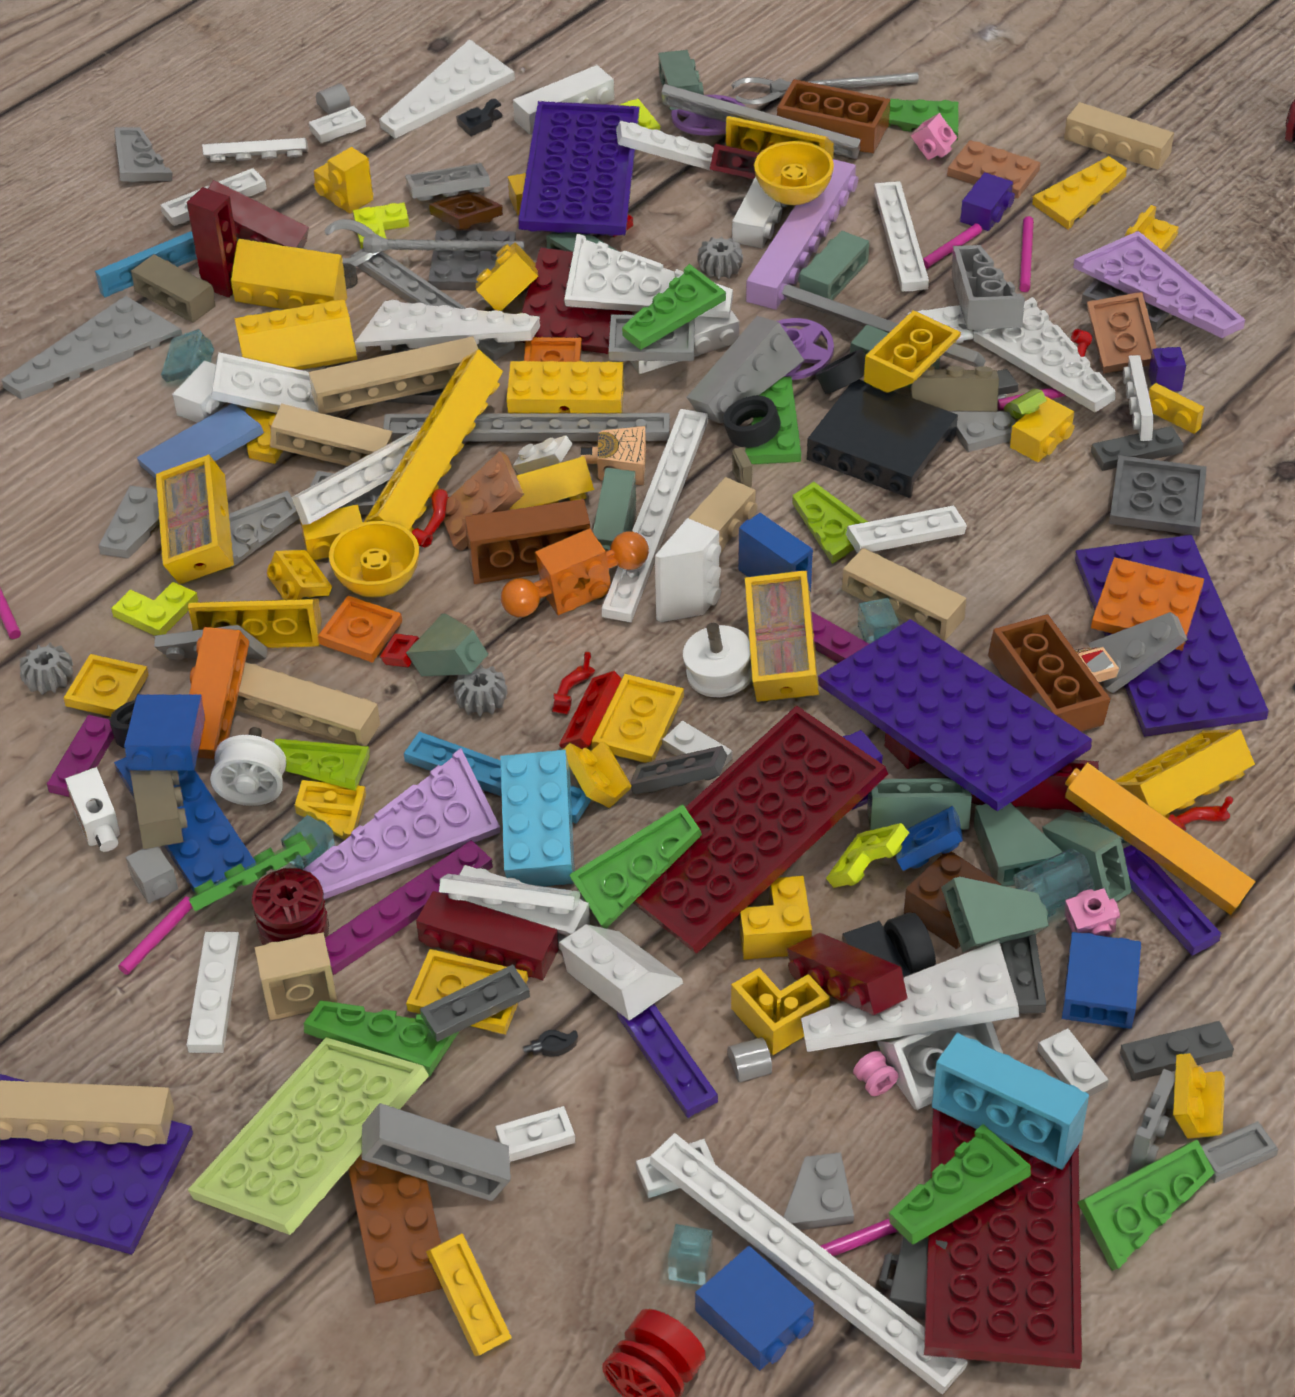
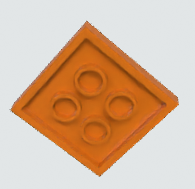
M1114 557L1092 619L1091 628L1114 634L1171 612L1179 618L1187 637L1203 588L1204 578ZM1185 642L1176 649L1183 651Z

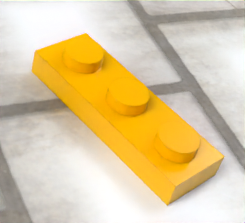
M458 1234L427 1250L428 1258L474 1356H480L511 1339L509 1330L464 1234Z

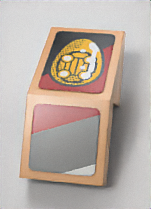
M1104 647L1075 650L1098 682L1117 677L1119 667Z

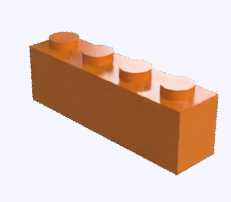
M204 627L202 637L197 641L196 651L198 656L196 665L190 672L191 688L189 694L202 695L205 723L197 758L214 759L218 745L229 738L250 642L240 630Z

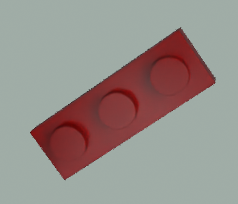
M615 671L591 679L559 743L562 749L569 743L581 749L588 748L592 744V739L622 680Z

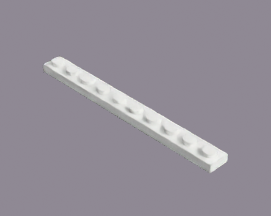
M680 409L632 530L646 539L649 546L648 558L641 567L634 570H625L618 566L602 606V617L632 622L654 565L655 555L660 549L707 426L708 413Z
M674 1133L650 1156V1164L942 1395L964 1371L968 1362L966 1359L924 1355L925 1327Z

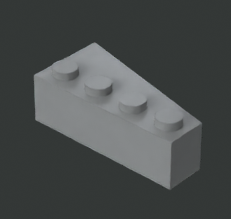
M981 245L953 246L951 275L967 330L984 331L986 329L1022 328L1025 298L1021 293H1015V286L1011 281H1005L1004 273L1001 269L994 267V261Z
M756 316L691 391L687 399L697 412L708 413V419L723 423L724 413L734 402L748 396L760 395L805 360L778 321Z

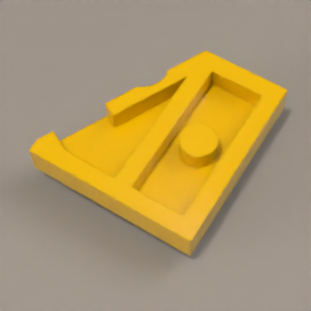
M246 408L245 412L261 424L264 432L247 443L249 458L276 464L284 451L270 447L271 425L276 414Z
M302 780L295 802V810L298 815L346 840L351 836V832L358 827L366 798L365 786L358 785L356 791L326 782Z

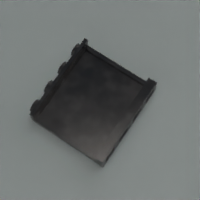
M858 379L847 387L807 438V460L911 498L913 482L943 441L952 442L956 437L958 414L894 391L884 392L864 382V380Z

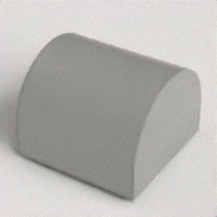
M340 83L316 93L317 104L329 115L351 107L348 92Z
M763 1037L728 1046L727 1055L738 1082L772 1073L771 1056Z

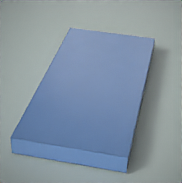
M230 404L138 456L137 460L139 465L156 479L157 473L206 455H210L214 461H217L262 435L264 432L261 424L237 405Z

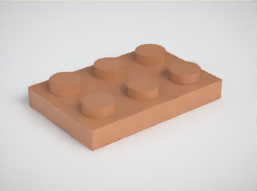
M969 140L949 165L947 176L975 185L984 172L1013 181L1012 193L1015 194V198H1019L1040 171L1041 162L1007 152L1003 149H997L981 142Z
M1139 292L1088 301L1087 310L1103 374L1121 371L1123 367H1128V359L1132 355H1140L1143 367L1150 366L1152 349L1157 348L1143 293Z
M499 451L447 500L444 523L453 546L460 551H463L468 546L465 516L506 511L524 495L509 457L503 452Z

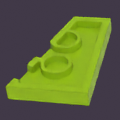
M815 482L792 495L793 506L832 564L854 550L846 536L847 527L868 522Z
M275 739L274 741L286 756L285 771L354 791L357 789L370 758L369 746Z

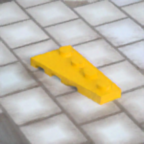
M1108 156L1034 195L1032 205L1069 230L1074 225V221L1077 218L1081 219L1092 204L1096 205L1104 193H1109L1126 177L1127 168Z

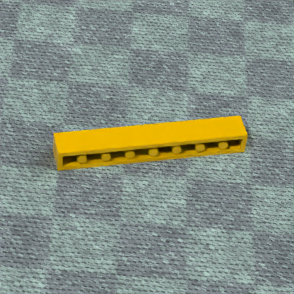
M479 349L464 357L364 522L388 521L405 527L411 533L414 530L412 527L414 521L419 519L425 512L426 501L439 488L437 484L439 479L451 468L449 462L463 448L464 444L462 441L464 437L476 426L474 420L486 409L488 405L486 402L487 398L500 385L498 380L503 371Z

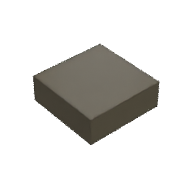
M743 447L735 448L732 451V471L739 483L752 487V464Z

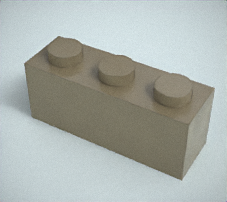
M154 254L131 270L136 293L192 323L216 306L214 290L209 282L203 281L188 271Z
M930 366L911 384L910 397L947 411L997 412L998 372L986 366L976 367L975 370H964L960 366H949L947 370L935 369V367Z
M130 770L143 849L183 842L181 829L188 828L185 809L177 808L184 806L181 788L174 787V785H180L178 771Z

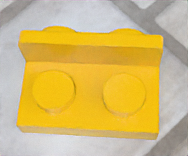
M1150 205L1145 213H1140L1136 224L1127 229L1125 237L1139 231L1165 252L1178 236L1179 227L1166 221L1155 219L1156 206Z
M306 550L274 552L271 563L267 568V576L284 600L329 596L332 585Z
M600 742L590 751L587 748L581 749L569 743L563 749L566 750L569 767L586 797L610 808L631 789L632 786L608 744Z
M1191 1053L1176 1055L1173 1116L1187 1139L1219 1136L1223 1133L1225 1076L1222 1071L1205 1073L1201 1066L1198 1067Z

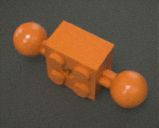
M589 528L535 551L540 580L534 583L524 578H516L509 581L501 592L502 606L512 616L526 617L537 609L540 598L545 596L559 616L595 599L602 598L608 594L611 586L609 568L616 565L625 570H634L641 567L649 555L648 543L639 533L626 531L617 535L612 541L610 550L605 551Z

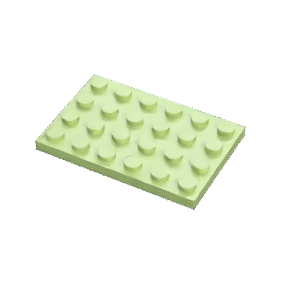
M325 1038L188 1188V1191L194 1200L291 1235L362 1154V1124L377 1105L382 1103L401 1109L429 1075L423 1065Z

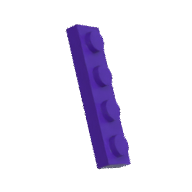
M1133 845L1123 849L1131 889L1192 956L1220 941L1221 932L1154 860Z
M652 1004L631 1020H628L617 1011V1017L687 1118L718 1103V1094L655 1004Z

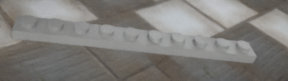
M670 413L480 414L474 420L476 426L470 434L464 437L463 441L542 442L548 438L556 439L562 436H567L570 441H598L599 432L602 430L645 426L646 441H668L670 436ZM385 414L383 429L392 431V442L417 428H421L429 414Z

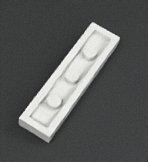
M620 121L616 128L618 145L703 169H710L714 147L706 143L700 144L681 136L676 137L665 134L660 130L644 128L636 123Z
M306 138L202 144L203 155L206 158H210V162L226 161L225 157H236V160L240 161L250 160L252 155H261L262 159L277 158V154L287 153V157H301L302 152H308Z
M254 168L219 181V183L247 197L254 196L267 189L265 180ZM199 190L160 204L163 215L173 226L190 220L187 201Z
M1140 355L1129 356L1128 367H1123V382L1126 384V396L1129 399L1130 414H1133V430H1138L1140 441H1152L1153 412Z
M953 505L850 525L847 527L846 536L858 554L862 548L875 552L965 534L967 525Z
M447 874L440 878L439 892L449 893V898L454 900H469V896L480 897L482 898V903L501 905L502 901L515 902V907L520 909H535L536 905L549 907L548 911L556 914H568L569 910H574L579 905L580 900L579 891Z
M205 932L187 1039L189 1053H224L241 941L239 932Z

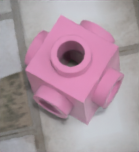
M940 113L922 122L910 135L927 160L936 156L942 158L952 150V143L957 139V136Z
M1104 888L1096 891L1085 890L1076 897L1065 900V917L1071 932L1092 933L1106 937L1116 932V919L1120 918L1119 908L1114 898L1109 900Z

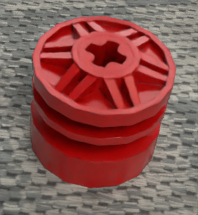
M642 1309L624 1332L625 1340H620L615 1345L613 1352L603 1362L602 1369L608 1382L623 1397H680L684 1392V1383H688L693 1379L706 1360V1351L692 1331L675 1318L654 1309Z

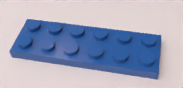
M125 757L114 762L116 771L134 798L131 774L128 769L127 758ZM195 769L177 770L180 785H174V787L181 788L184 806L177 808L185 809L188 828L181 829L183 842L165 845V848L194 894H196L194 888L210 879L215 884L226 878L224 872L240 863L246 868L255 863V860Z

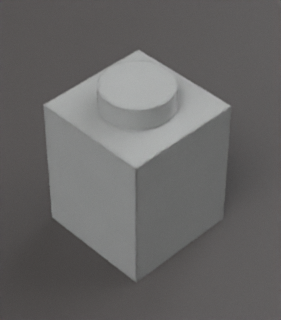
M159 847L141 849L126 857L131 878L148 904L178 890L174 869Z

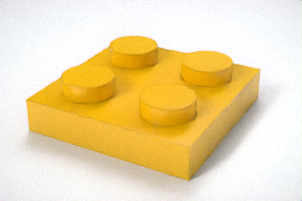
M90 654L63 698L65 706L111 717L116 709L136 698L149 675L147 666Z

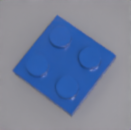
M951 806L908 828L909 834L902 842V849L896 854V859L901 869L905 871L910 867L916 869L923 866L929 861L930 857L940 852L945 854L957 848L959 843L963 841L959 815L954 807Z

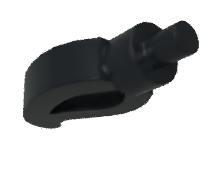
M557 1030L545 1031L538 1039L530 1041V1045L523 1046V1052L532 1051L533 1054L542 1053V1055L548 1057L563 1055L577 1045L578 1033L576 1030L570 1034Z

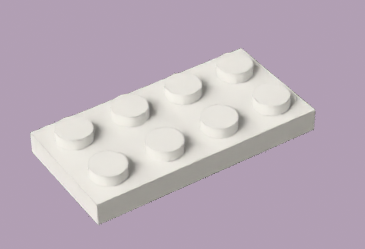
M218 352L211 399L274 413L278 412L281 404L318 412L311 394L309 372Z

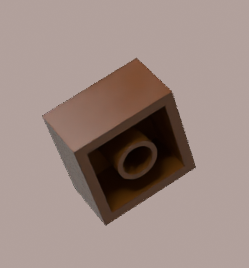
M951 851L942 854L906 888L904 914L909 912L915 913L922 920L927 930L955 949H958L960 943L941 887L957 877L997 885L1002 884Z

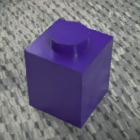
M1181 347L1153 348L1148 372L1151 385L1153 386L1157 383L1173 392L1182 391L1186 363Z

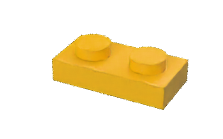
M1157 383L1149 388V398L1153 414L1193 434L1201 428L1204 406Z

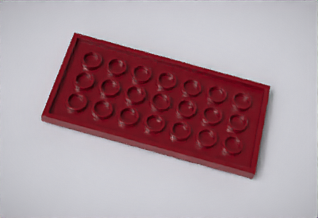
M796 705L685 807L700 828L702 835L633 904L697 954L888 775L886 766Z
M932 1108L930 1179L932 1178V1171L940 1164H947L955 1156V1150L963 1142L969 1143L975 1137V1131L977 1130ZM1007 1144L1030 1165L1031 1176L928 1236L924 1355L1081 1369L1080 1207L1077 1203L1080 1201L1079 1145L1063 1170ZM936 1240L947 1242L946 1249L944 1250L937 1245Z

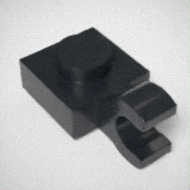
M493 98L485 104L482 110L478 106L456 116L457 125L470 136H474L492 127L491 121L499 120L503 116L496 109L501 106V103L496 98Z

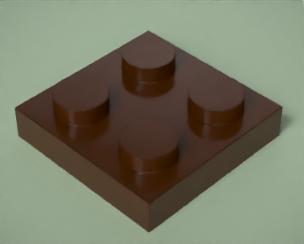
M467 192L429 204L431 215L441 219L442 222L455 226L459 230L469 229L471 225L477 223L491 222L493 218L503 215L501 204L476 192Z

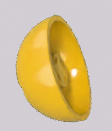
M788 141L777 143L764 149L757 156L754 168L760 187L770 198L786 205H802L813 201L825 191L832 178L834 162L831 155L825 149L815 144Z
M368 521L349 527L336 537L329 550V561L337 579L350 591L365 597H384L397 592L410 581L418 565L419 545L415 536L399 524L388 521Z

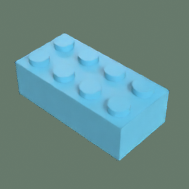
M566 750L500 756L504 872L506 878H515L522 883L542 887L574 884L569 874L575 871L570 768Z
M956 1033L936 1062L932 1108L976 1129L984 1124L1003 1142L1063 1170L1082 1140L1089 1094L1081 1091L1074 1085H1068L1047 1075L1042 1070L1034 1069L1007 1054L995 1051L975 1039H970Z

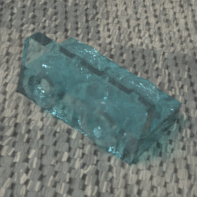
M200 329L173 338L161 373L162 378L167 383L177 379L182 380L191 375L204 360L211 362L214 352L212 342L204 336Z

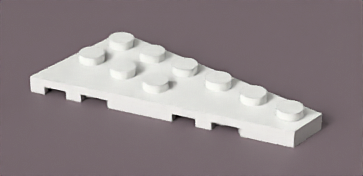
M469 39L379 119L380 128L396 139L514 81L515 73Z
M577 233L564 299L565 306L639 312L643 307L648 308L653 303V298L659 292L663 293L669 288V282L675 277L679 278L684 272L678 269L675 272L663 268L661 263L625 250L619 252L610 249L608 244L600 241L596 244L586 240V236ZM717 284L726 291V300L700 316L730 318L733 289Z
M1033 297L1024 302L1022 328L974 331L975 342L1093 412H1097L1115 400V390L1099 372L1092 370L1090 361L1078 354L1076 345L1058 325H1053L1049 321V315L1045 310L1041 311L1037 307V301Z
M389 300L384 301L357 338L355 349L356 352H364L367 346H381V350H392V346L398 344H407L409 348H422L472 336L476 344H479L480 340L486 338H494L498 343L529 341L533 339L540 328V318L538 316H529L526 313L509 314L497 310L490 312L476 310L475 308L461 309L451 308L448 305L432 306L425 305L424 303L412 304Z
M997 940L904 977L908 999L876 1015H871L852 1005L841 1002L801 1018L806 1049L807 1052L1016 1018L1019 1017V1007L1000 942Z

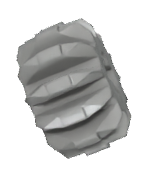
M722 236L719 239L711 237L710 241L702 242V246L697 253V261L699 262L701 273H707L708 278L716 276L718 279L724 276L730 279L731 274H738L743 263L740 243L733 242L732 238L723 239Z
M51 642L46 647L37 645L36 650H26V657L20 658L21 680L24 681V684L27 685L31 692L38 690L44 695L47 691L51 690L56 693L58 687L67 688V681L73 679L72 658L62 646L54 647Z
M482 664L471 674L458 675L454 686V695L456 696L459 708H465L468 715L477 712L480 717L483 712H489L493 715L495 708H503L504 699H506L508 694L502 672H496L494 666L484 669Z

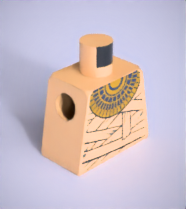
M645 426L602 430L599 432L598 447H581V457L585 456L587 464H597L598 478L600 480H603L606 468L635 471L636 485H644L646 456Z

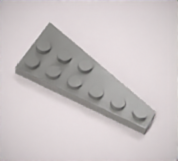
M124 296L1 379L4 389L22 400L53 388L54 382L67 377L70 381L79 378L80 372L90 368L93 371H97L131 358L135 354L134 351L147 346L150 349L160 346V341L171 337L174 341L183 337L182 330L131 298Z

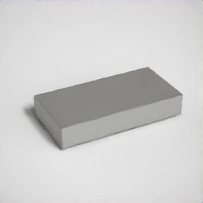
M1258 1121L1201 1146L1215 1172L1211 1176L1214 1183L1277 1156L1279 1150Z

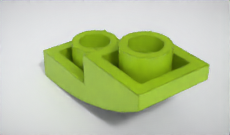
M1032 389L1007 403L1004 411L1009 412L1015 419H1021L1025 414L1038 410L1039 405L1047 400L1042 390Z

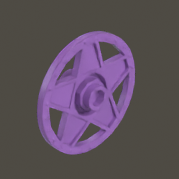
M705 95L745 107L743 103L728 96ZM681 109L672 110L673 124L684 132L705 136L726 133V122ZM679 114L687 118L681 122L677 115Z
M802 318L778 320L805 360L802 363H817L811 368L799 371L801 363L784 377H792V380L803 379L816 374L828 365L833 357L834 342L830 332L824 326ZM789 326H801V327H804V328H802V329L799 330V329H797V328H786V327H789ZM820 335L827 342V350L815 344Z

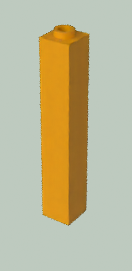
M1088 762L1081 771L1076 768L1066 780L1065 785L1068 786L1065 798L1229 915L1233 914L1256 882Z

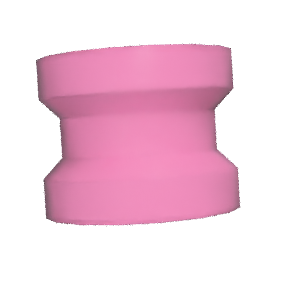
M874 1051L865 1055L853 1069V1074L857 1079L866 1083L865 1089L871 1096H879L887 1092L898 1079L897 1071L892 1066H887L886 1058L881 1051Z

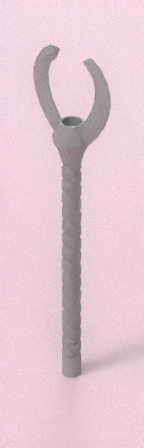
M918 72L809 82L843 89L897 83H917L919 76ZM745 77L736 80L731 86L735 89L744 83L769 85L770 94L765 97L744 99L736 95L737 101L756 105L782 98L792 82H787L780 78L773 81L760 77Z
M350 219L337 220L328 225L324 230L325 234L329 235L335 230L347 229L364 237V251L353 257L342 258L343 268L358 266L375 254L390 249L499 251L504 245L508 244L511 246L514 242L523 251L525 249L524 241L386 239L374 233L364 224Z

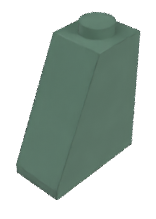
M613 468L605 469L593 533L605 551H609L612 541L617 535L626 531H632L637 514L635 471Z
M441 614L406 652L422 677L471 674L488 656L487 651L473 629L447 614Z
M986 803L976 806L973 827L993 879L1001 883L1002 886L1060 876L1064 856L1062 850L1011 803L999 811L994 810Z
M1069 812L1062 814L1042 827L1044 835L1062 850L1064 855L1062 868L1085 890L1096 891L1104 888L1109 900L1114 898L1116 902L1132 892L1120 836Z
M964 877L953 878L941 887L962 952L975 950L997 940L1003 943L1035 935L1049 926L1047 921L1048 912L1045 905L1040 901L1038 893Z

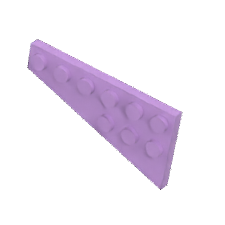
M1139 231L1074 259L1073 268L1125 293L1142 292L1145 302L1220 338H1224L1244 328L1245 319Z
M460 748L452 754V758L442 766L438 765L430 771V775L419 784L409 787L374 814V818L363 827L361 825L357 827L345 841L338 846L331 847L303 870L312 873L320 881L324 892V899L454 851L470 840L475 843L500 833V826Z

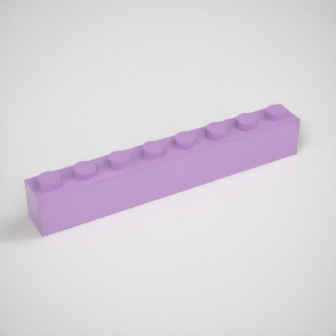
M833 159V174L825 191L811 202L795 205L746 281V302L777 310L782 300L785 301L787 299L782 294L785 285L792 286V284L798 282L799 274L803 268L808 266L811 254L817 252L820 240L828 234L832 221L835 222L837 220L841 207L846 206L851 191L854 192L858 185V176H855L856 165Z

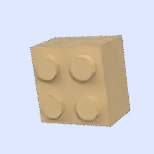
M323 932L254 947L270 1021L312 1012L320 1000L338 1003Z

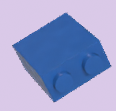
M762 513L757 514L750 520H746L739 527L738 570L747 577L806 571L809 591L811 592L813 549Z
M201 694L136 696L124 745L129 770L195 769L205 723Z
M1072 932L1068 952L1062 1019L1132 1029L1136 1011L1141 941L1098 936L1092 933Z
M751 1246L745 1248L695 1292V1311L759 1371L769 1362L772 1364L776 1363L786 1352L787 1346L795 1338L802 1339L814 1325V1303Z

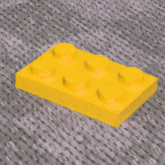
M624 674L592 739V749L600 742L608 744L613 755L643 763L654 761L662 745V739L666 736L684 698V688Z
M429 949L406 1002L407 1011L421 1014L420 1008L507 967ZM516 969L524 982L527 983V971ZM518 1003L471 1026L506 1035Z

